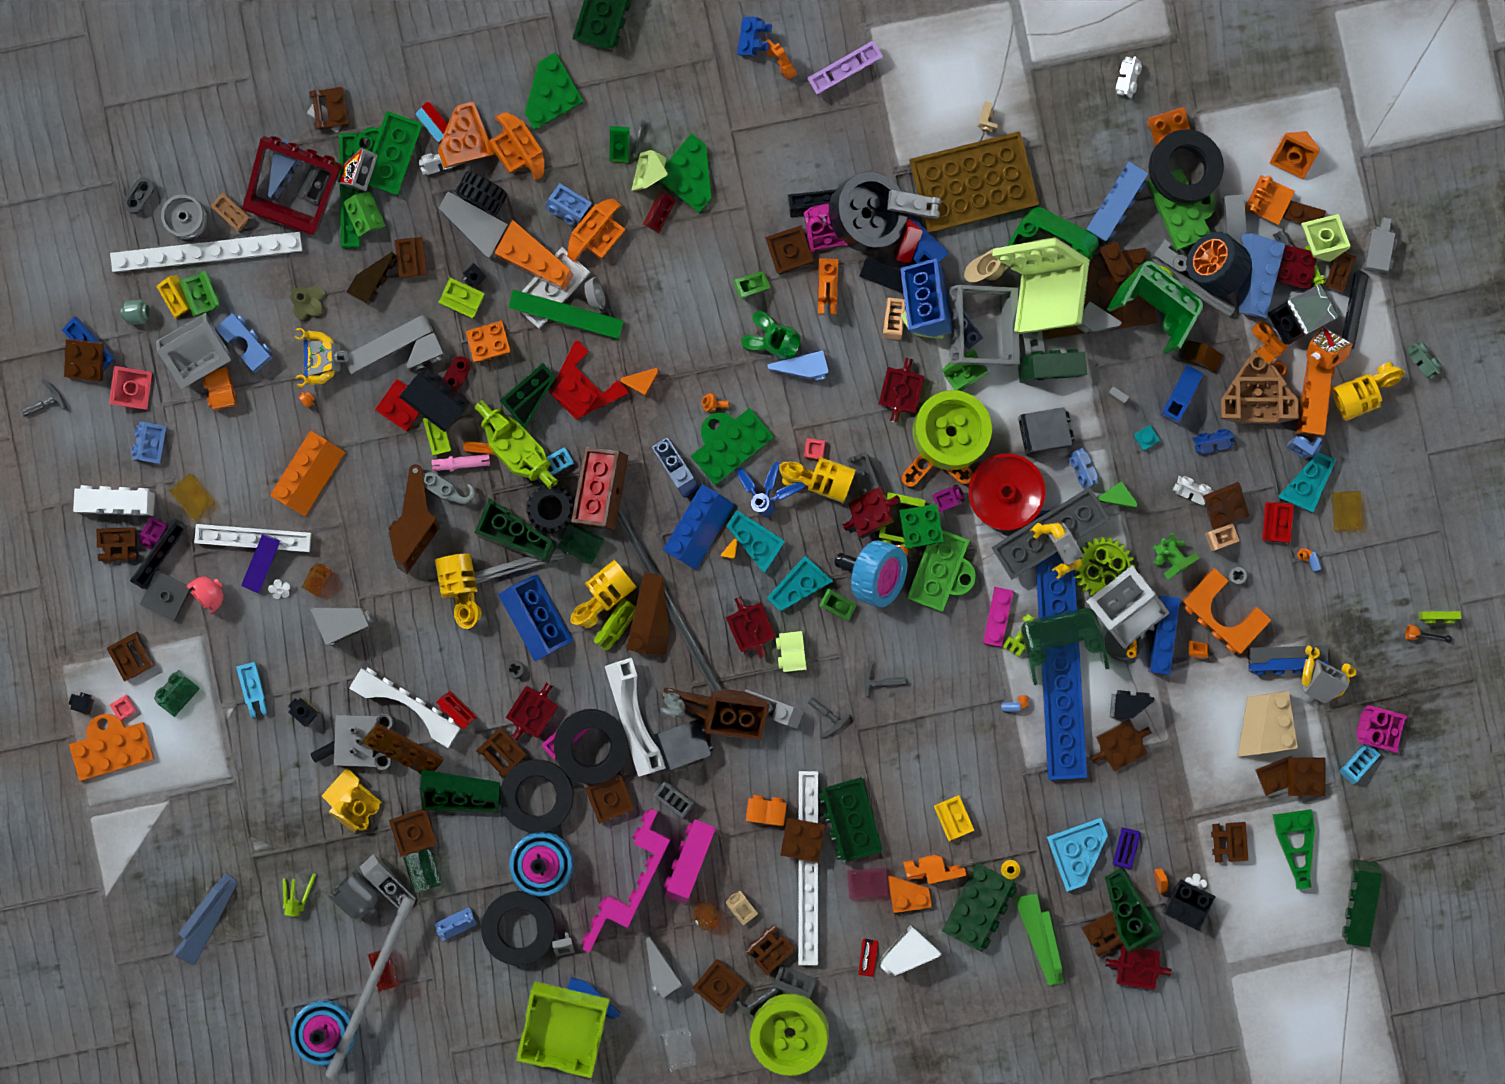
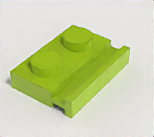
M449 278L438 303L474 319L485 293Z

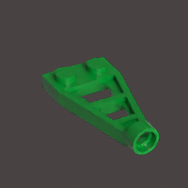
M1312 809L1273 814L1275 834L1294 877L1296 890L1312 888L1310 874L1315 831ZM1292 831H1303L1305 835L1303 846L1300 848L1291 847L1287 834ZM1293 853H1305V865L1303 867L1295 866ZM1301 877H1305V878H1306V880H1302V881H1300L1299 879H1300Z

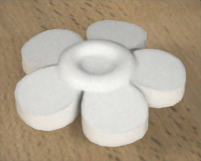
M279 579L274 581V585H269L268 591L273 593V598L279 599L281 596L286 598L290 594L288 591L290 584L288 582L282 584V581Z
M1193 874L1192 878L1188 877L1185 879L1186 882L1200 889L1207 886L1206 880H1200L1201 876L1199 874Z

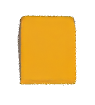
M733 539L720 557L734 559L738 540Z

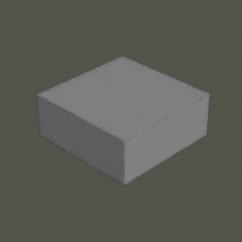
M1114 386L1107 393V395L1122 405L1129 398V396Z

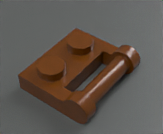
M343 86L309 92L310 98L313 101L316 121L314 123L315 130L349 125ZM320 97H325L329 119L326 122L323 121Z
M138 632L107 647L124 682L156 666L154 661H151L139 639L141 636ZM133 642L144 665L139 667L128 643Z
M501 727L476 750L479 755L482 754L499 772L498 775L502 779L527 755ZM490 745L508 762L506 767L487 749Z

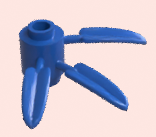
M779 462L772 465L764 483V488L767 489L766 494H757L754 490L756 486L749 475L742 468L737 470L739 480L748 493L752 492L754 495L751 501L753 510L762 516H769L774 512V501L776 499L783 500L805 487V484L802 482L791 484L776 491V496L769 498L770 490L774 489L778 476Z

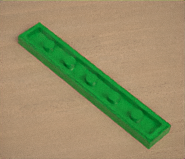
M358 133L339 134V163L343 164L340 175L344 164L356 154L355 140L359 135ZM340 184L341 248H361V236L357 235L344 205V201L355 194H360V190L352 189Z
M514 289L508 305L510 309L619 339L624 320Z

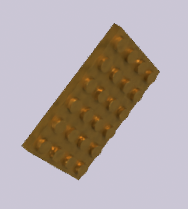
M1020 131L909 159L917 194L941 198V205L938 208L940 218L924 217L928 233L1039 206ZM927 204L926 210H931V205Z

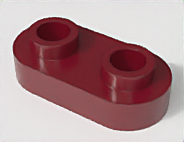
M464 356L456 357L443 377V381L448 383L450 379H454L455 384L451 387L458 391L471 370L470 361ZM460 362L464 363V368L462 369L458 368V363Z

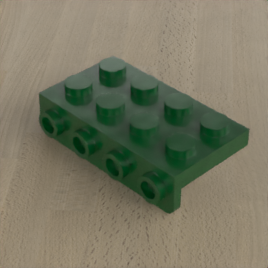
M584 0L572 39L613 52L614 47L617 48L620 41V36H618L619 30H623L626 18H623L625 11H629L632 1Z
M862 777L821 788L822 793H819L821 804H826L827 811L824 812L826 822H831L833 829L829 831L832 842L836 841L838 846L835 849L837 860H842V863L883 852Z
M976 863L942 932L978 951L986 950L991 942L989 938L992 932H996L1000 922L998 920L1001 914L1004 915L1009 905L1007 902L1009 898H1013L1017 891V883Z

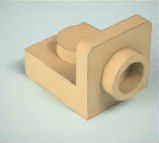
M985 101L978 127H981L982 131L992 133V131L997 130L998 124L988 122V120H992L994 109H991L992 103Z
M741 891L732 894L726 901V904L742 925H745L758 914Z

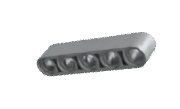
M426 315L419 316L350 352L349 360L345 364L351 375L357 374L414 344L416 340L434 333V330Z

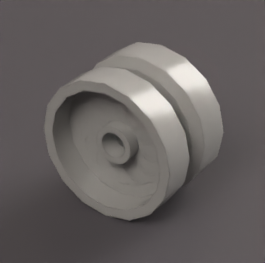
M176 195L165 202L161 210V220L163 226L173 236L182 240H190L198 237L204 231L207 225V214L205 208L195 198L188 195Z

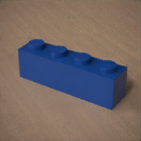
M1161 595L1158 598L1169 611V614L1154 625L1155 630L1148 672L1170 675L1180 598Z

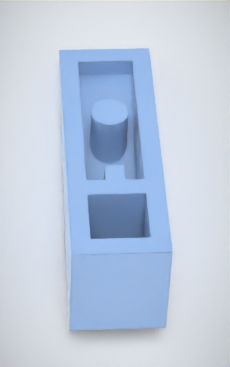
M823 351L767 364V368L770 371L806 379L814 378V381L825 379V375L829 373Z

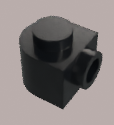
M472 263L462 272L464 275L462 279L469 286L473 284L477 287L487 277L475 263Z
M80 692V695L71 694L69 699L70 709L90 715L94 699H91L92 695Z

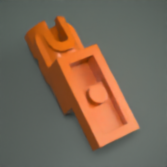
M819 258L818 315H824V306L829 304L830 316L837 315L838 259Z
M938 855L918 858V867L914 865L913 860L903 862L907 880L924 879L923 877L926 876L927 883L932 884L966 876L965 868H960V865L948 867L949 870L945 871L943 859Z

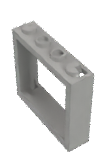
M972 285L949 287V313L952 332L949 333L951 364L994 366L1020 364L1019 334L1014 331L1018 306V288ZM963 294L1001 295L1003 359L964 358Z

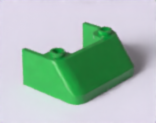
M1035 207L1019 223L1007 246L1017 245L1022 236L1025 238L1033 237L1038 229L1070 244L1072 249L1088 258L1090 263L1099 242L1095 234L1042 207Z
M1147 261L1141 264L1121 284L1107 310L1109 312L1124 306L1126 302L1134 300L1137 295L1141 296L1165 315L1162 327L1164 332L1170 336V339L1163 353L1167 354L1181 348L1203 308V303L1196 294L1154 262Z

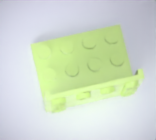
M1057 238L993 249V257L1011 267L1012 270L1022 274L1014 328L1016 333L1022 334L1081 324L1089 268L1088 258Z

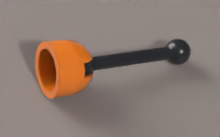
M1408 625L1405 632L1406 640H1417L1420 636L1445 640L1447 643L1452 641L1450 635L1445 637L1422 633L1415 625Z

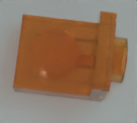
M315 563L310 569L302 588L319 597L333 571L324 564Z

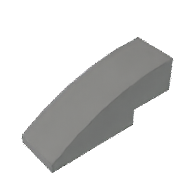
M1244 194L1224 196L1222 200L1225 233L1229 234L1243 246L1241 235L1247 234Z

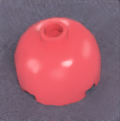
M205 576L197 577L186 586L187 589H193L190 593L204 608L211 609L209 611L211 615L222 605L224 595L221 588L223 586L216 578L211 580Z

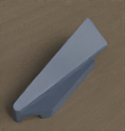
M227 873L212 887L178 933L185 939L173 955L191 965H195L238 883Z

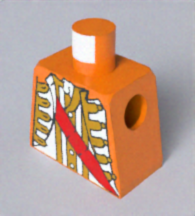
M1322 326L1309 344L1306 353L1308 363L1311 366L1319 364L1325 369H1330L1348 359L1353 344Z

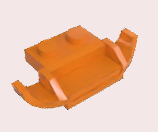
M504 112L494 117L495 121H498L503 127V133L492 138L488 143L508 174L525 165L526 168L529 167L534 181L543 177V151L523 120Z
M607 199L595 204L572 231L567 257L575 263L582 251L588 249L602 260L626 231L625 228L612 219L613 214L623 205L615 199Z

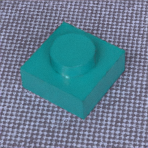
M1150 424L1133 435L1143 451L1160 441Z

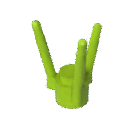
M315 873L312 874L301 904H299L300 900L294 899L296 880L292 879L290 899H288L286 879L282 880L284 915L299 917L300 911H304L306 900L316 877Z

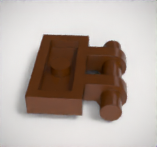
M136 527L96 529L97 548H105V554H98V561L112 563L113 561L130 562V560H137V552H129V547H137ZM122 547V553H112V548Z
M1246 822L1225 823L1226 831H1220V823L1212 824L1211 838H1213L1214 843L1212 855L1215 856V863L1223 862V854H1228V862L1249 861ZM1221 837H1226L1227 848H1222Z
M1113 910L1081 928L1091 945L1098 942L1101 946L1094 950L1098 957L1104 953L1105 955L1110 953V950L1118 945H1124L1117 933ZM1113 933L1115 939L1105 943L1103 938Z
M772 925L769 929L766 928L763 931V935L756 941L753 940L750 943L751 946L745 950L749 956L754 952L760 955L754 961L766 975L796 950L784 935H781L778 939L773 936L778 931L775 925ZM769 940L772 945L763 951L761 946Z

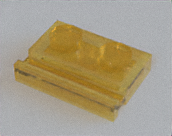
M191 473L169 490L192 520H195L215 504L214 500Z
M1361 491L1332 492L1333 531L1363 529Z

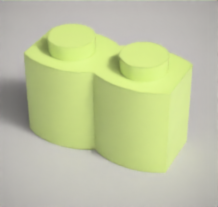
M802 631L780 633L779 638H776L777 650L781 649L782 656L778 657L779 669L783 668V672L806 670Z

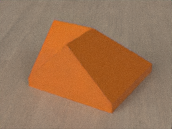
M1307 131L1288 132L1281 137L1269 163L1304 179L1320 152V148Z

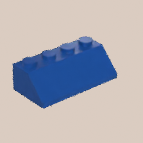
M935 258L900 268L908 331L930 337L951 333L952 328L944 270L938 259Z
M702 484L664 546L663 551L697 570L735 504Z
M537 574L510 586L498 594L535 662L573 642L571 635Z

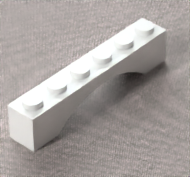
M632 658L605 666L638 777L665 769L660 750L649 736L640 714L637 700V673Z
M368 667L366 670L360 669L350 686L351 690L364 698L386 697L406 704L423 719L431 738L450 748L461 730V727L454 723L453 718L449 717V719L441 716L443 714L442 711L435 707L431 710L425 706L426 702L418 697L416 699L409 696L410 692L402 687L399 690L393 687L394 683L385 677L383 679L376 676L377 672Z

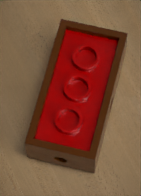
M584 448L572 523L583 527L607 530L616 529L629 455L616 450Z

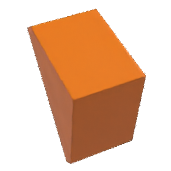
M654 368L622 377L620 380L623 385L646 397L658 375V369Z

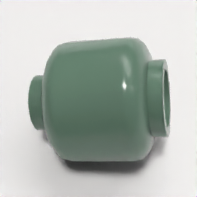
M129 300L125 302L120 313L122 319L128 325L145 324L150 318L151 309L143 300Z

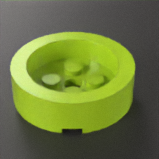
M958 390L943 391L930 397L917 413L913 423V440L920 455L932 463L933 466L944 470L963 469L976 462L988 447L992 435L991 418L985 406L974 396ZM949 427L954 428L956 435L953 437L948 436L946 429Z
M782 994L769 999L757 1011L750 1031L751 1048L758 1061L770 1071L788 1076L799 1075L814 1068L823 1058L829 1038V1025L824 1012L812 1000L797 994ZM793 1028L796 1034L790 1037L785 1033V1030Z

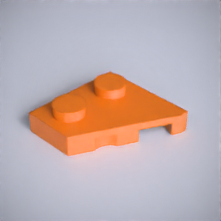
M888 876L893 913L932 907L928 887L894 876Z

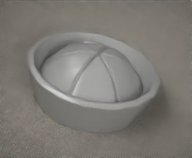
M592 277L584 286L587 301L591 308L603 309L605 307V295L602 285L597 277Z

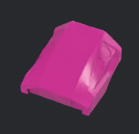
M829 203L813 206L804 212L810 253L818 249L847 245L846 242L837 237L831 226Z
M1367 705L1361 713L1356 731L1358 743L1398 753V745L1407 715Z

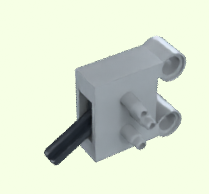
M381 714L379 716L336 715L335 740L311 753L313 761L317 763L334 754V765L376 767L380 770L390 768L393 763L392 758L387 757L388 764L384 767L381 766L378 760L380 756L385 755L378 753L375 756V750L370 749L362 741L376 723L380 724V720L383 717L389 719L390 723L387 728L392 729L394 726L393 717L389 714Z

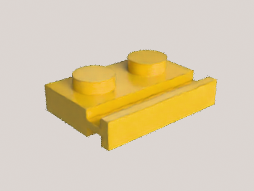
M960 795L933 805L948 841L974 831Z

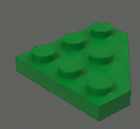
M555 52L538 62L524 112L534 131L584 103Z
M691 133L665 164L664 168L668 175L659 181L700 214L711 200L707 148L705 143Z

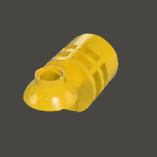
M1388 362L1377 368L1378 373L1373 376L1367 373L1362 377H1357L1352 381H1347L1333 387V399L1341 417L1348 421L1366 412L1380 408L1382 397L1378 388H1388L1396 385L1404 376L1405 371L1394 366L1392 362Z
M821 456L814 472L807 470L797 462H783L779 465V471L783 477L782 482L786 486L802 482L805 486H808V491L841 503L845 501L856 469L824 459Z
M456 554L438 558L435 560L441 598H455V621L459 627L470 629L475 626L482 615L481 608L475 603L474 593L477 592L471 554Z
M615 559L584 583L594 597L575 608L570 618L571 623L576 626H584L586 629L593 627L598 622V613L603 609L608 611L637 588Z

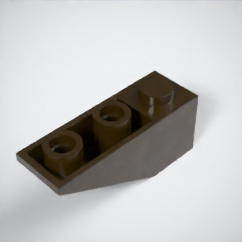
M390 252L357 274L347 293L367 305L370 302L373 303L378 296L377 290L379 286H383L388 278L386 274L389 268L393 269L397 262V259H395L396 254Z

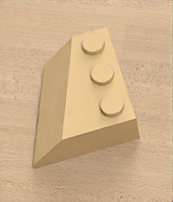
M1289 691L1247 697L1237 757L1298 749Z

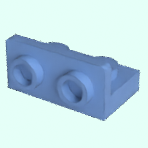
M559 183L548 198L545 209L552 215L563 219L568 225L577 227L591 207L592 202Z
M139 422V425L135 428L136 442L132 445L131 449L133 460L160 464L166 426Z
M1296 436L1288 442L1285 448L1301 458L1307 459L1319 452L1322 447L1319 443L1322 439L1318 437L1310 443L1306 438Z

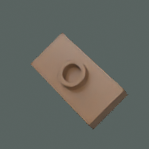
M223 192L210 205L238 233L251 220Z

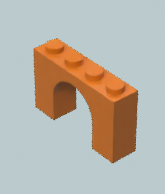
M1212 568L1183 599L1181 603L1184 606L1182 608L1189 615L1194 614L1198 618L1197 622L1202 627L1210 628L1213 631L1211 635L1218 641L1222 639L1227 644L1225 646L1226 649L1232 654L1235 652L1241 654L1271 619L1258 607H1254L1234 627H1225L1216 622L1211 613V603L1214 596L1223 588L1228 580L1219 571Z

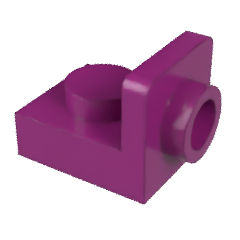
M958 485L932 494L935 504H938L939 512L965 502L964 492Z
M150 517L140 533V543L147 549H153L167 530L168 524Z

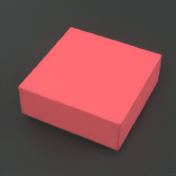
M807 438L804 458L819 460L820 456L823 457L826 441Z
M127 695L109 705L120 721L137 711Z

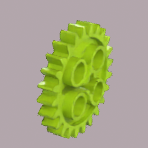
M1100 537L1099 541L1097 538H1093L1092 543L1087 541L1085 542L1086 547H1080L1083 557H1081L1082 565L1073 571L1078 572L1074 578H1080L1077 585H1084L1082 591L1089 590L1088 596H1093L1107 586L1105 584L1106 576L1111 578V582L1117 578L1110 571L1118 573L1119 576L1131 566L1135 567V565L1129 563L1134 558L1127 557L1130 550L1123 551L1125 544L1118 546L1119 540H1115L1112 543L1111 537L1107 538L1106 542L1104 537ZM1098 550L1103 553L1101 560L1096 557ZM1091 559L1093 562H1095V563L1098 564V565H1104V564H1105L1104 568L1107 569V570H1110V571H1103V568H1102V567L1090 563L1089 560ZM1114 559L1119 561L1118 569L1113 566ZM1090 567H1092L1095 571L1093 577H1090L1088 574V569Z

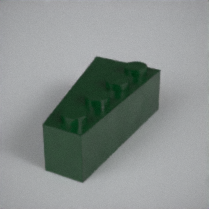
M490 498L488 499L475 534L481 539L549 564L556 547L555 544Z
M422 769L420 780L422 810L499 812L500 782Z
M1354 859L1351 886L1348 894L1349 902L1345 911L1346 926H1343L1342 937H1344L1346 944L1370 947L1383 875L1377 862Z

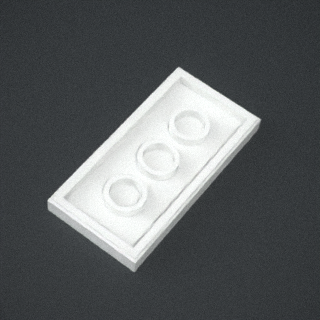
M561 247L554 256L574 274L567 289L563 291L534 277L522 292L564 303L591 272L580 262L576 261L574 263L567 257L568 252ZM521 312L539 329L549 320Z

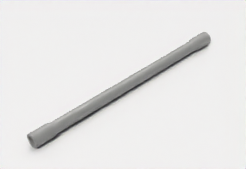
M404 896L392 928L336 1054L326 1071L325 1076L330 1079L336 1080L344 1057L387 960L413 907L415 900Z

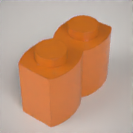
M227 367L216 369L205 375V378H202L203 386L209 392L207 403L210 408L212 407L213 410L218 411L238 405L231 374Z
M753 794L752 798L748 797L745 821L784 826L787 803L783 802V798L772 797V800H765L763 795Z

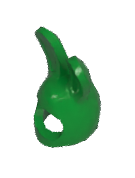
M756 311L753 314V322L767 332L764 338L745 335L741 340L742 347L749 351L766 350L783 360L791 359L797 353L800 346L801 337L799 333L791 327L777 325L764 311Z

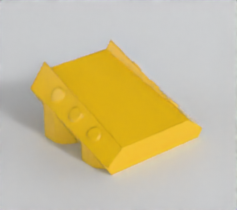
M356 781L333 806L329 814L355 833L357 830H365L368 827V817L371 814L377 813L382 802Z

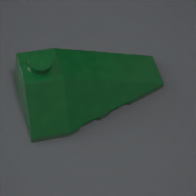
M1122 867L1106 876L1105 880L1117 933L1127 951L1131 952L1145 948L1163 938L1160 928Z

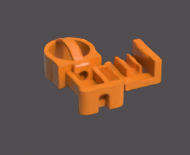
M770 39L765 41L769 43V49L765 51L767 56L771 57L773 55L774 58L777 56L779 59L777 62L780 66L781 75L788 80L795 77L797 73L790 63L785 50L779 43L774 45Z
M1259 321L1252 327L1254 336L1265 344L1257 353L1268 364L1283 354L1288 348V344L1285 345L1279 340L1267 323Z

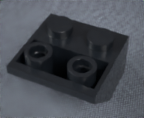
M1117 690V694H1112L1110 717L1133 719L1153 703L1155 697H1150V693L1136 692V695H1130L1131 691Z
M1180 879L1161 913L1199 931L1216 896Z

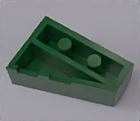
M1078 349L1066 350L1067 353H1061L1060 350H1051L1049 354H1043V351L1031 352L1032 355L1020 359V364H1018L1019 382L1034 379L1040 381L1051 378H1073L1087 375L1085 352H1078Z
M542 362L499 399L524 429L550 388L555 376Z

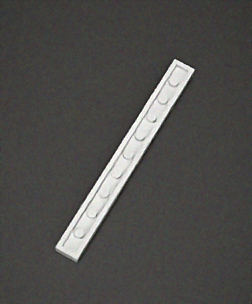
M301 232L114 252L110 253L112 272L116 273L303 252Z
M799 771L800 820L818 823V771ZM799 859L798 965H818V862Z

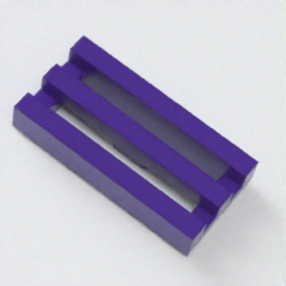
M1121 827L1113 865L1132 869L1141 834L1140 831ZM1125 832H1128L1121 862H1118ZM1135 834L1129 863L1125 864L1131 836Z

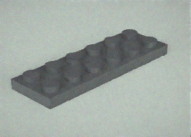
M1088 487L991 548L1010 579L1013 580L1057 552L1048 534L1043 533L1037 539L1033 537L1036 533L1030 531V529L1037 523L1041 525L1064 523L1076 541L1110 520L1092 489Z

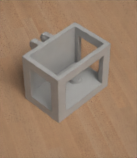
M206 313L156 341L158 354L181 389L231 361L229 349Z
M1133 566L1086 601L1123 648H1126L1138 637L1142 639L1146 637L1145 632L1147 630H1155L1154 625L1169 614V611Z

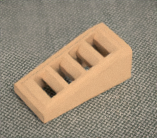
M887 298L883 338L902 340L904 322L901 316L905 311L904 299ZM890 305H892V306H900V307H902V308H901V309H894V308H890ZM889 313L901 314V316H890ZM888 321L900 322V324H890Z

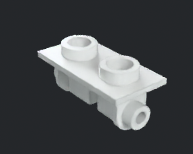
M1126 57L1123 60L1120 74L1126 75V78H1118L1116 86L1117 95L1124 96L1125 93L1132 99L1133 93L1136 92L1137 76L1140 75L1142 69L1141 62L1136 57Z
M426 154L419 160V165H424L421 167L423 174L427 173L429 175L440 171L438 164H441L442 161L439 154Z
M1178 476L1177 483L1173 487L1176 494L1187 499L1190 493H1193L1194 495L1191 500L1203 506L1205 504L1203 495L1213 492L1209 486L1194 483V480L1187 476Z

